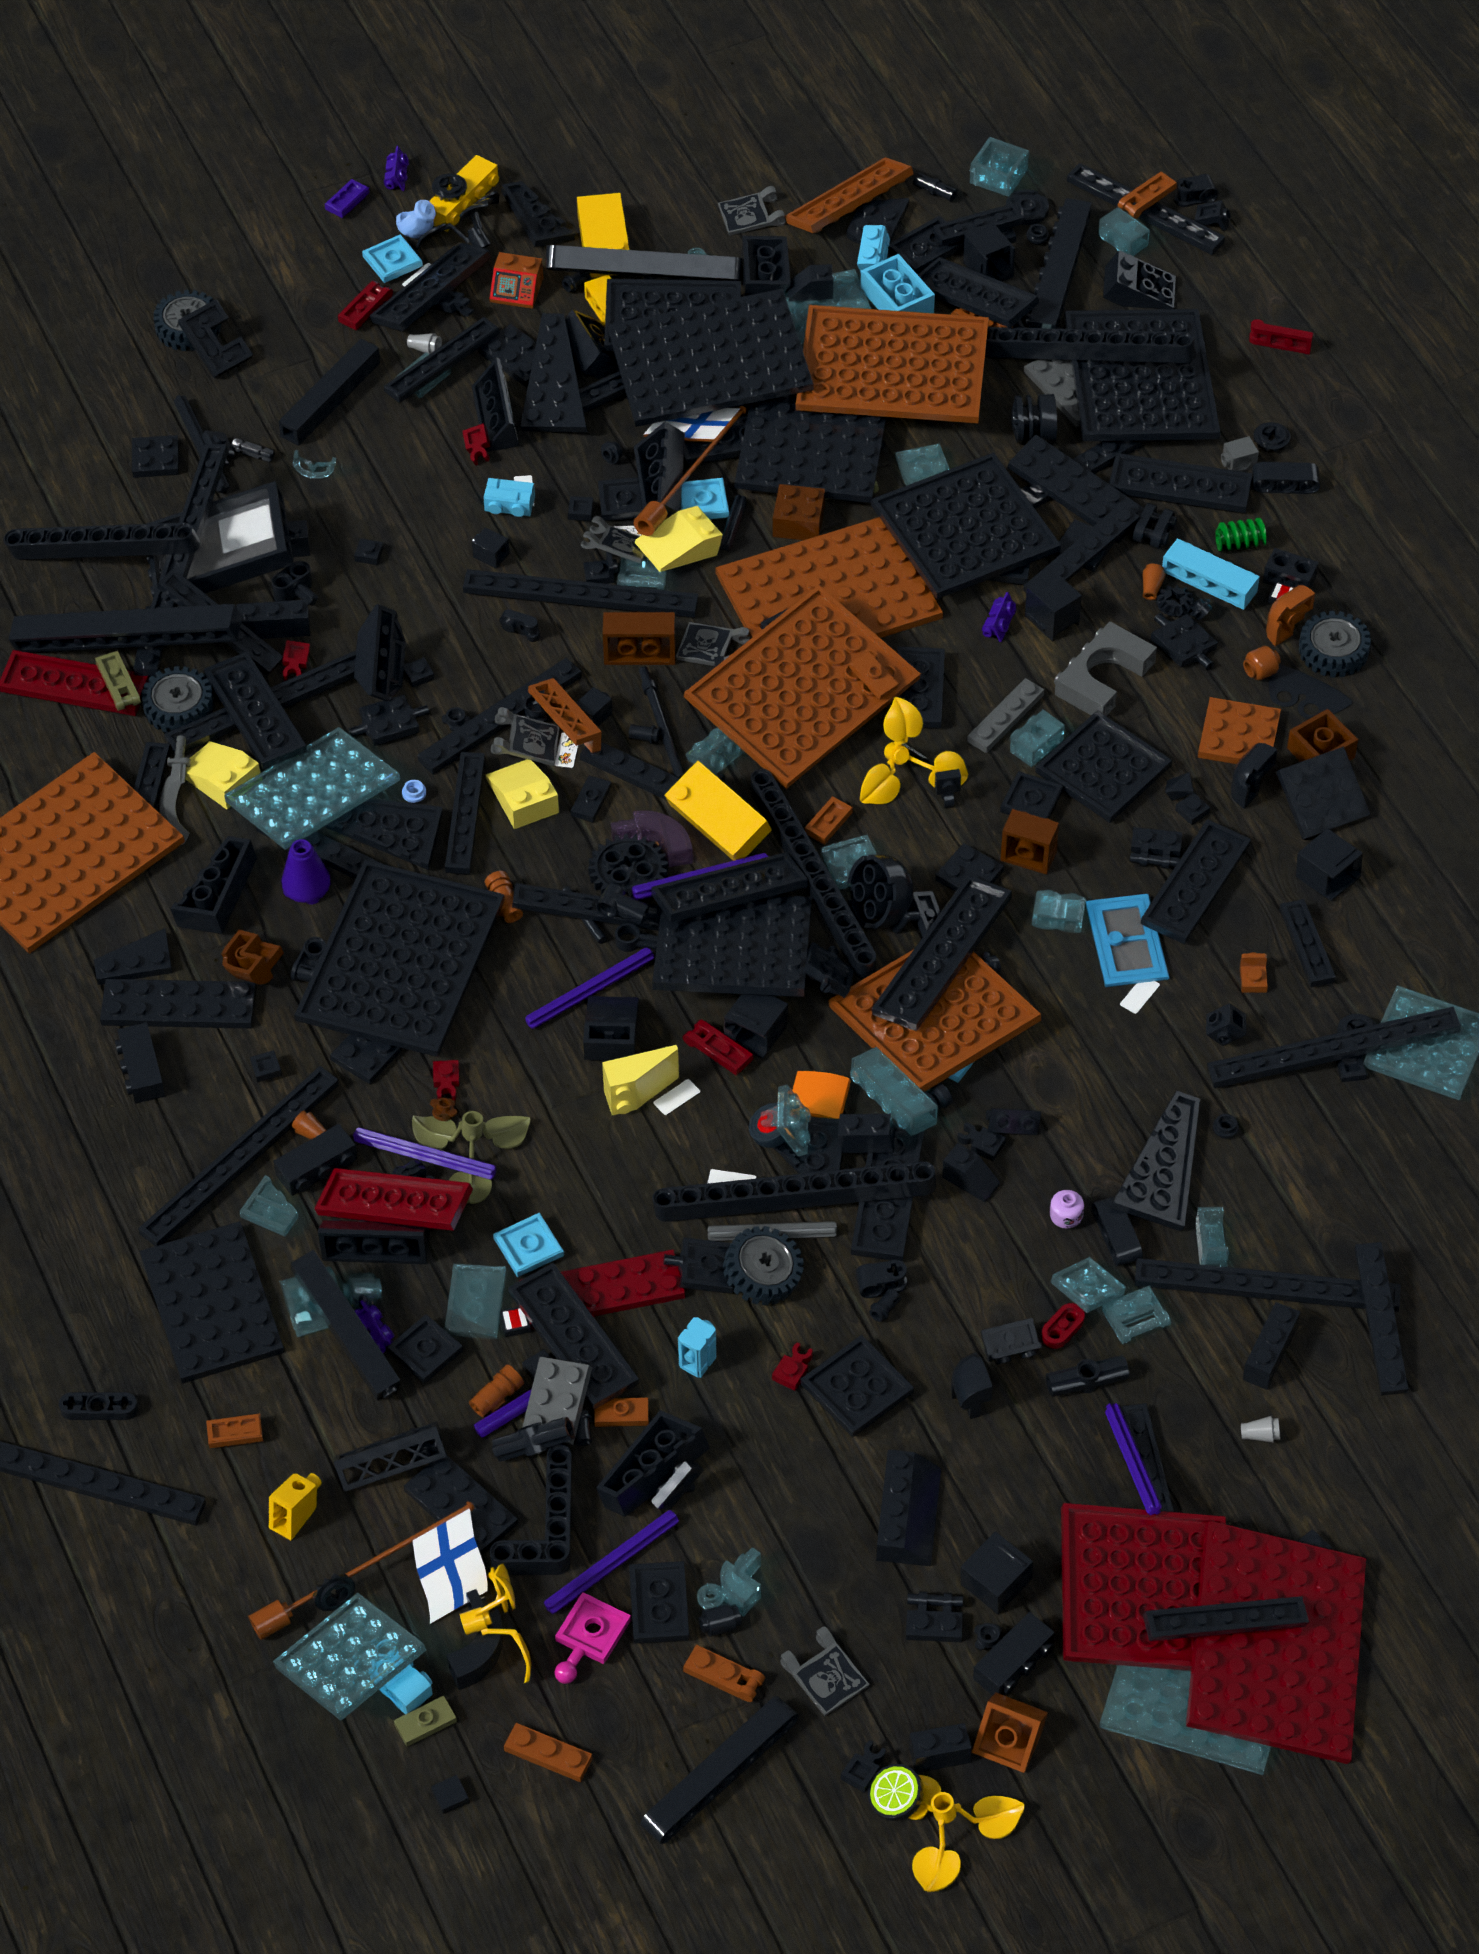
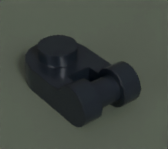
M507 609L499 618V622L505 631L524 635L530 642H536L540 639L538 621L535 617Z

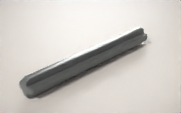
M834 1221L708 1226L707 1229L708 1240L710 1241L734 1240L740 1232L742 1233L747 1228L752 1230L754 1226H759L760 1230L764 1226L770 1227L769 1232H772L774 1228L780 1230L779 1236L785 1233L789 1236L788 1238L835 1237L837 1234V1225Z

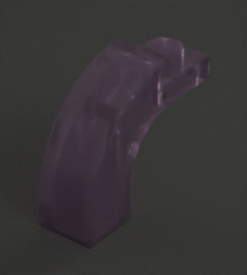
M640 810L633 811V819L620 820L611 823L612 842L615 841V835L623 839L625 833H627L629 839H632L635 834H637L638 840L646 836L648 842L654 840L656 845L662 847L669 867L693 863V848L689 835L684 827L670 816L655 811Z

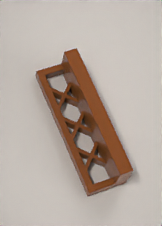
M554 678L528 686V692L576 746L584 743L592 753L601 751V730Z

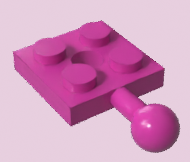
M582 1592L555 1635L556 1642L573 1649L567 1661L561 1662L556 1666V1679L563 1684L573 1682L577 1676L576 1666L583 1655L605 1664L629 1625L631 1615ZM596 1623L601 1629L596 1633H589L586 1627L589 1624Z

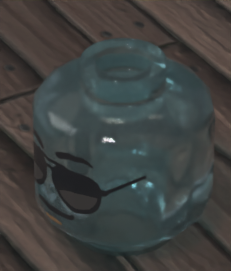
M371 1272L351 1274L348 1278V1283L343 1284L344 1296L350 1300L352 1307H363L360 1302L361 1300L372 1306L377 1304L378 1299H382L380 1278H376Z

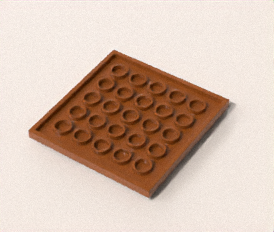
M913 950L851 986L850 992L845 998L838 994L829 999V1007L919 1094L924 1093L1041 1021V1013L975 952L971 954L917 1031L872 1015V1007Z

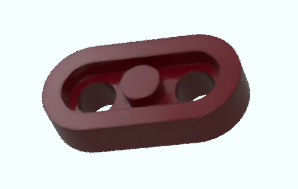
M1075 1303L1063 1305L1043 1326V1343L1053 1349L1063 1347L1083 1326L1085 1318L1083 1308ZM1068 1318H1072V1319H1074L1075 1321L1070 1322V1321H1068L1067 1319H1068ZM1051 1336H1058L1059 1338L1054 1339Z

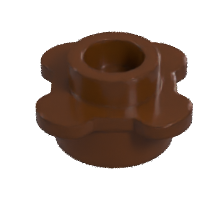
M440 1098L430 1101V1105L433 1107L432 1114L435 1119L448 1121L457 1115L453 1099Z

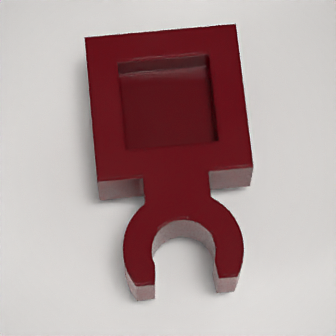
M484 423L463 430L465 447L468 453H471L470 458L475 466L478 465L477 459L480 456H483L486 462H488L490 456L485 448L490 447V442Z
M286 641L282 660L283 665L286 666L283 670L284 681H287L289 674L294 673L298 676L301 675L300 668L306 669L310 652L309 643Z
M458 1060L433 1061L434 1088H438L437 1099L442 1098L444 1094H450L452 1099L456 1101L455 1087H459Z
M798 1342L792 1348V1357L784 1354L772 1373L773 1381L796 1391L801 1383V1378L808 1372V1365L806 1364L811 1361L813 1349L809 1348L806 1354H799L800 1343Z

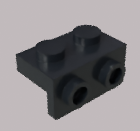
M1033 1318L980 1331L987 1361H996V1365L1011 1362V1356L1021 1354L1022 1359L1037 1355L1036 1350L1043 1347L1042 1342L1038 1341Z

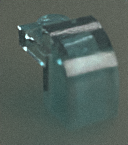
M753 1547L746 1554L742 1553L734 1565L726 1560L720 1572V1587L723 1600L730 1605L736 1604L740 1615L743 1617L761 1598V1584L751 1578L761 1567V1553Z

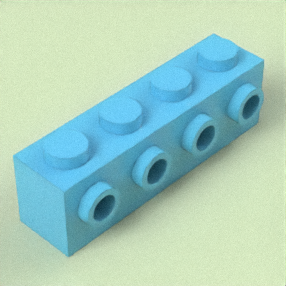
M1178 538L1163 556L1162 567L1166 574L1243 610L1258 591V575Z

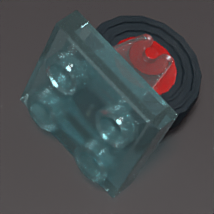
M788 1085L779 1086L778 1103H769L762 1106L751 1117L749 1122L750 1136L762 1147L774 1148L786 1141L797 1156L807 1155L808 1143H810L808 1122L811 1121V1114L808 1107H805L800 1101L798 1094L794 1093Z

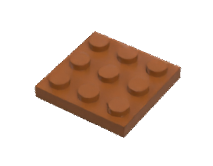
M1210 697L1198 758L1237 764L1252 746L1257 743H1266L1274 747L1281 709Z

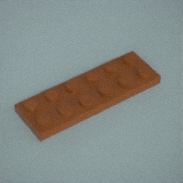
M885 157L785 215L787 224L810 233H817L826 225L838 221L843 215L855 211L858 206L872 201L875 196L889 191V188L904 182L906 178L913 175L912 166Z

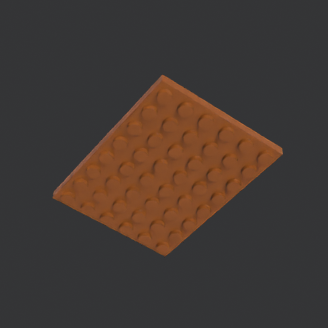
M809 305L803 353L813 381L814 390L797 393L796 410L978 423L989 317Z
M880 517L716 567V575L743 626L749 629L748 636H750V639L762 630L760 628L762 621L790 608L817 585H820L879 638L943 619V612L932 592Z
M817 585L686 690L684 698L762 768L770 771L773 777L787 789L894 700V697L900 696L920 679L921 673L820 585ZM867 651L899 683L898 689L881 700L849 668L850 662Z
M93 752L0 818V925L30 954L185 842L184 836L102 758Z

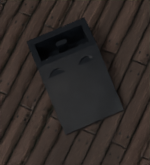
M1119 250L1105 266L1103 298L1122 307L1173 309L1176 276Z
M588 997L583 1038L584 1060L610 1061L635 1055L639 997Z

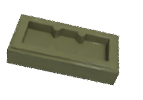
M442 1696L393 1721L406 1747L456 1723L457 1719L447 1700Z

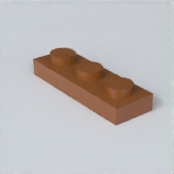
M518 1723L514 1725L504 1744L505 1752L580 1783L593 1759L592 1754Z

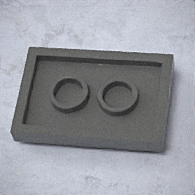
M540 1357L523 1427L538 1422L544 1424L568 1416L569 1420L573 1423L574 1435L576 1437L592 1367L587 1364ZM575 1438L563 1444L574 1445Z

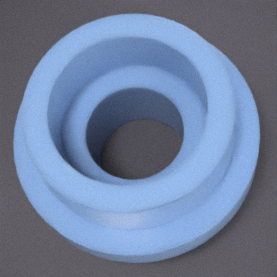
M409 780L402 788V796L408 802H420L426 796V787L419 780Z

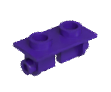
M396 146L395 153H390L387 156V172L385 173L384 185L389 190L399 186L402 191H405L409 159L399 146Z
M1006 592L1004 598L999 597L994 600L989 612L990 617H987L982 627L985 637L997 636L999 642H1002L1005 633L1008 631L1011 619L1016 613V604L1013 602L1009 592Z
M361 1300L360 1302L364 1308L356 1309L355 1313L367 1331L371 1330L369 1334L381 1352L384 1353L386 1351L385 1347L393 1342L394 1333L386 1324L383 1325L380 1319L383 1316L374 1304L370 1306Z

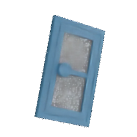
M1149 894L1086 901V908L1105 987L1169 979L1158 932L1140 924L1142 916L1151 904Z

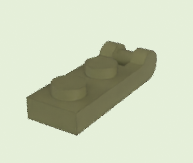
M115 651L96 657V665L111 694L117 711L125 709V706L133 704V706L141 704L139 694L119 652ZM128 692L129 695L121 697V694Z

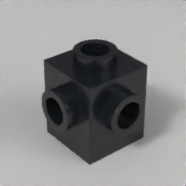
M1230 1003L1206 1014V1035L1222 1046L1245 1036L1246 1014Z

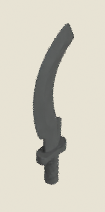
M177 736L175 757L171 759L168 757L167 765L171 766L172 770L171 776L167 777L163 786L159 812L184 836L186 842L190 832L178 820L176 800L181 784L185 783L186 767L190 766L191 759L184 757L186 737Z

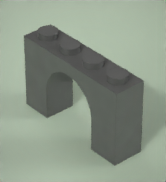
M1109 621L1104 628H1100L1097 631L1095 638L1090 643L1087 642L1084 645L1081 653L1070 660L1068 667L1063 672L1061 671L1057 674L1054 680L1055 695L1089 715L1099 711L1107 716L1116 706L1117 691L1094 679L1088 671L1101 663H1115L1143 677L1156 662L1157 647Z

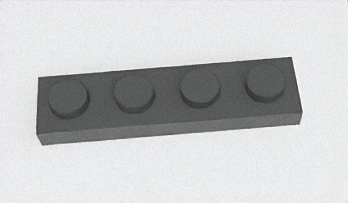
M1025 678L968 735L967 742L987 753L1044 696V689Z

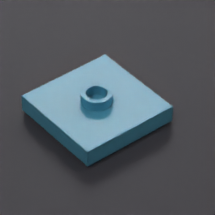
M401 234L362 251L363 258L384 283L423 266L421 258Z
M723 478L684 482L681 492V510L698 506L709 519L728 517L729 509Z
M540 1213L493 1234L495 1242L517 1277L564 1256L562 1247Z

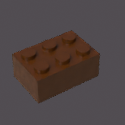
M603 612L604 665H675V612Z

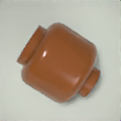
M1262 646L1247 653L1243 666L1249 677L1262 680L1278 672L1281 660L1276 650H1272L1268 646Z

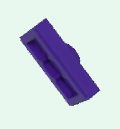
M351 179L325 203V210L343 218L369 194V187Z

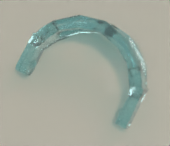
M295 450L293 465L303 476L320 479L334 472L336 458L333 457L331 462H317L313 465L311 461L299 456V450ZM300 462L307 464L312 472L300 467ZM318 467H327V470L324 472H313Z

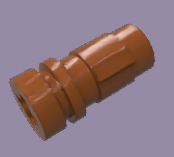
M496 871L487 876L485 879L487 889L504 894L505 901L499 915L507 923L518 921L523 916V912L521 909L512 908L514 891H512L513 885L507 872Z
M505 1365L499 1371L500 1373H496L493 1376L494 1380L486 1384L469 1401L470 1406L479 1416L484 1417L489 1411L491 1413L494 1412L505 1402L504 1398L507 1395L511 1396L515 1393L514 1390L517 1391L524 1385L522 1377L512 1366Z

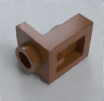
M1252 952L1241 955L1240 979L1242 993H1267V954Z

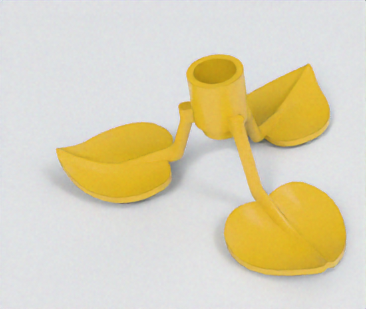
M894 697L893 703L884 719V732L888 738L895 741L889 743L884 750L891 770L882 763L875 765L869 770L861 787L860 802L865 804H886L896 798L900 789V781L893 775L896 772L894 764L902 765L909 760L932 770L929 775V783L934 788L935 772L955 769L960 770L961 785L964 784L968 778L966 765L961 756L952 751L940 753L935 758L934 766L910 756L909 750L902 744L908 742V737H916L920 734L923 726L922 716L910 702Z
M500 1564L496 1570L492 1567L487 1575L496 1588V1600L483 1608L479 1607L461 1613L460 1619L466 1635L481 1631L482 1635H511L523 1654L526 1663L524 1683H527L530 1679L531 1659L521 1634L515 1629H490L487 1626L492 1624L489 1614L490 1609L502 1604L504 1613L508 1612V1599L512 1610L516 1608L509 1574L505 1565Z
M919 1775L924 1786L922 1791L924 1794L923 1801L918 1810L909 1819L920 1820L925 1817L928 1810L933 1812L935 1819L938 1821L940 1838L939 1849L935 1847L923 1848L913 1859L912 1869L914 1876L924 1891L935 1892L942 1890L952 1884L959 1875L961 1861L957 1852L945 1851L944 1830L945 1824L952 1822L957 1812L974 1824L979 1823V1831L985 1837L1000 1839L1011 1834L1016 1828L1025 1809L1022 1802L1004 1796H988L980 1799L974 1805L973 1810L976 1817H973L961 1808L959 1803L954 1804L953 1797L949 1793L941 1792V1787L936 1780L928 1776Z

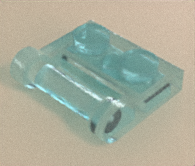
M646 555L641 563L621 557L617 585L651 587L665 590L667 570L659 572Z
M1150 1286L1102 1304V1311L1122 1344L1131 1341L1132 1337L1159 1326L1164 1328L1171 1325L1167 1311L1163 1310ZM1153 1314L1155 1316L1151 1319H1148L1131 1327H1125L1128 1324H1131Z

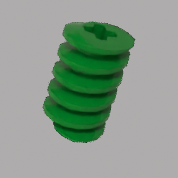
M1256 518L1254 522L1252 519H1247L1245 523L1243 520H1238L1236 525L1233 521H1229L1227 526L1224 522H1220L1215 532L1216 545L1219 552H1222L1223 545H1226L1228 551H1231L1232 544H1235L1237 550H1240L1241 543H1244L1246 549H1248L1251 541H1253L1256 548L1259 545V540H1262L1264 546L1266 545V529L1261 518Z

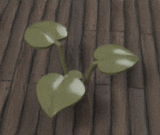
M476 1111L466 1112L462 1117V1121L459 1122L458 1128H456L455 1123L451 1119L439 1121L433 1116L420 1117L413 1115L412 1117L413 1133L419 1144L442 1150L447 1147L448 1141L454 1142L462 1131L463 1137L470 1141L469 1158L474 1159L475 1141L482 1136V1132L486 1139L492 1138L495 1146L509 1149L523 1143L530 1125V1117L525 1116L496 1117L485 1123L483 1122V1116ZM460 1171L453 1174L449 1181L471 1184L473 1190L467 1201L470 1204L482 1202L491 1192L492 1181L486 1178Z

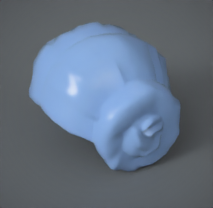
M419 200L415 203L414 211L401 212L396 217L398 230L406 237L419 239L434 226L436 216L434 205L428 200Z

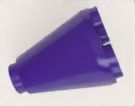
M299 839L292 843L281 879L283 894L294 901L313 905L318 903L320 898L329 890L331 884L330 875L314 847L307 840Z

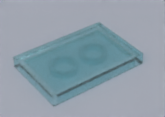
M467 1264L453 1265L444 1328L448 1334L457 1337L497 1339L506 1267Z

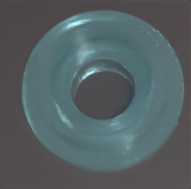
M706 1584L698 1590L697 1601L702 1608L708 1609L724 1603L725 1595L720 1586ZM707 1594L716 1595L714 1598L706 1597Z

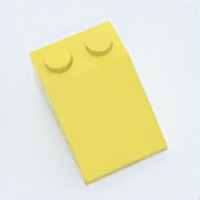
M698 506L676 512L664 520L651 536L642 535L635 540V544L658 571L662 572L717 556L723 534Z
M211 741L189 758L191 763L189 767H186L185 780L227 810L261 782L260 767L257 761L241 750Z
M527 759L485 775L514 829L559 813L557 792L549 778L532 760Z
M677 1045L602 1062L604 1093L612 1115L627 1114L630 1111L637 1110L679 1078Z

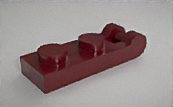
M371 281L338 315V322L357 330L370 317L369 315L392 297L393 290L388 287L383 288L380 286V283Z
M1255 319L1251 322L1250 343L1310 355L1313 332L1264 324L1260 319Z
M700 1019L694 1025L692 1031H687L683 1035V1040L688 1046L697 1048L736 1076L753 1060L751 1052L704 1020Z

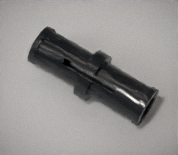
M918 172V175L915 176L913 184L929 191V194L933 196L938 195L950 202H953V199L956 198L958 190L942 183V180L930 178L921 172Z

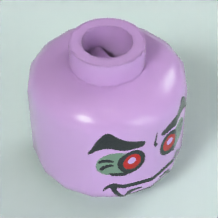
M1072 1190L1057 1192L1050 1204L1052 1222L1061 1228L1068 1229L1076 1227L1081 1222L1084 1213L1082 1197Z

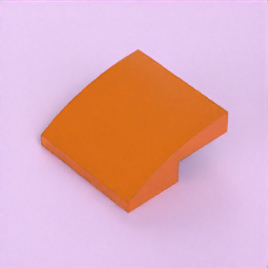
M797 1071L787 1109L795 1116L840 1119V1114H843L851 1080L848 1077L832 1073Z

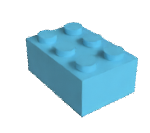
M899 254L861 270V290L878 310L934 313L935 294Z

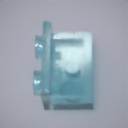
M715 728L704 740L695 743L692 749L685 755L689 762L696 763L699 761L712 773L717 774L744 753V751L719 728Z

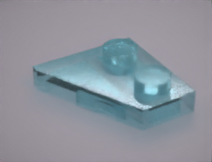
M265 1175L241 1208L240 1217L285 1237L297 1221L298 1212L292 1204L286 1201L283 1193L273 1186L269 1176Z

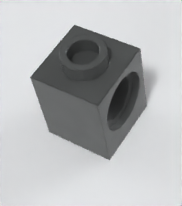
M1250 436L1224 443L1221 461L1228 470L1243 472L1253 468L1258 461L1259 452Z

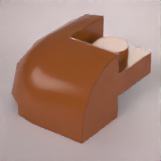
M1299 585L1280 596L1272 604L1268 614L1266 632L1268 639L1274 646L1291 637L1294 631V624L1304 619L1305 613L1313 609L1315 593L1308 587Z

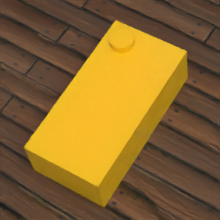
M612 193L577 197V213L582 247L629 250L621 194ZM590 273L591 278H592V277H601V276L607 275V274Z
M699 761L664 795L671 807L733 861L746 858L772 831L769 823L763 816Z

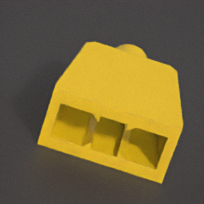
M310 1473L304 1478L299 1474H292L269 1496V1529L290 1541L295 1537L316 1509L317 1489L322 1484L317 1475Z

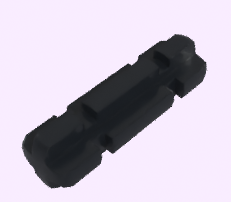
M234 438L231 443L233 451L238 453L243 451L242 454L257 459L262 458L266 462H272L275 456L273 449L267 447L263 449L264 446L249 441L244 443L243 439Z

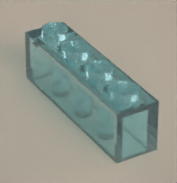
M877 1047L852 1058L850 1076L853 1082L859 1084L866 1091L867 1095L882 1107L886 1114L891 1113L892 1118L897 1121L900 1128L905 1129L911 1136H914L936 1125L938 1106Z

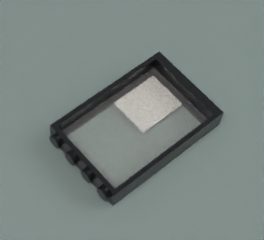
M275 481L212 502L200 537L201 546L195 552L187 580L203 593H208L294 565L284 497ZM182 512L146 524L179 523ZM168 554L146 555L151 567L148 569V574L153 582V586H150L153 598Z

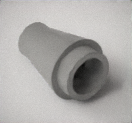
M435 333L410 334L407 339V346L430 355L442 346V339Z
M1269 1416L1248 1423H1241L1242 1440L1250 1439L1274 1443V1440H1280L1279 1418Z

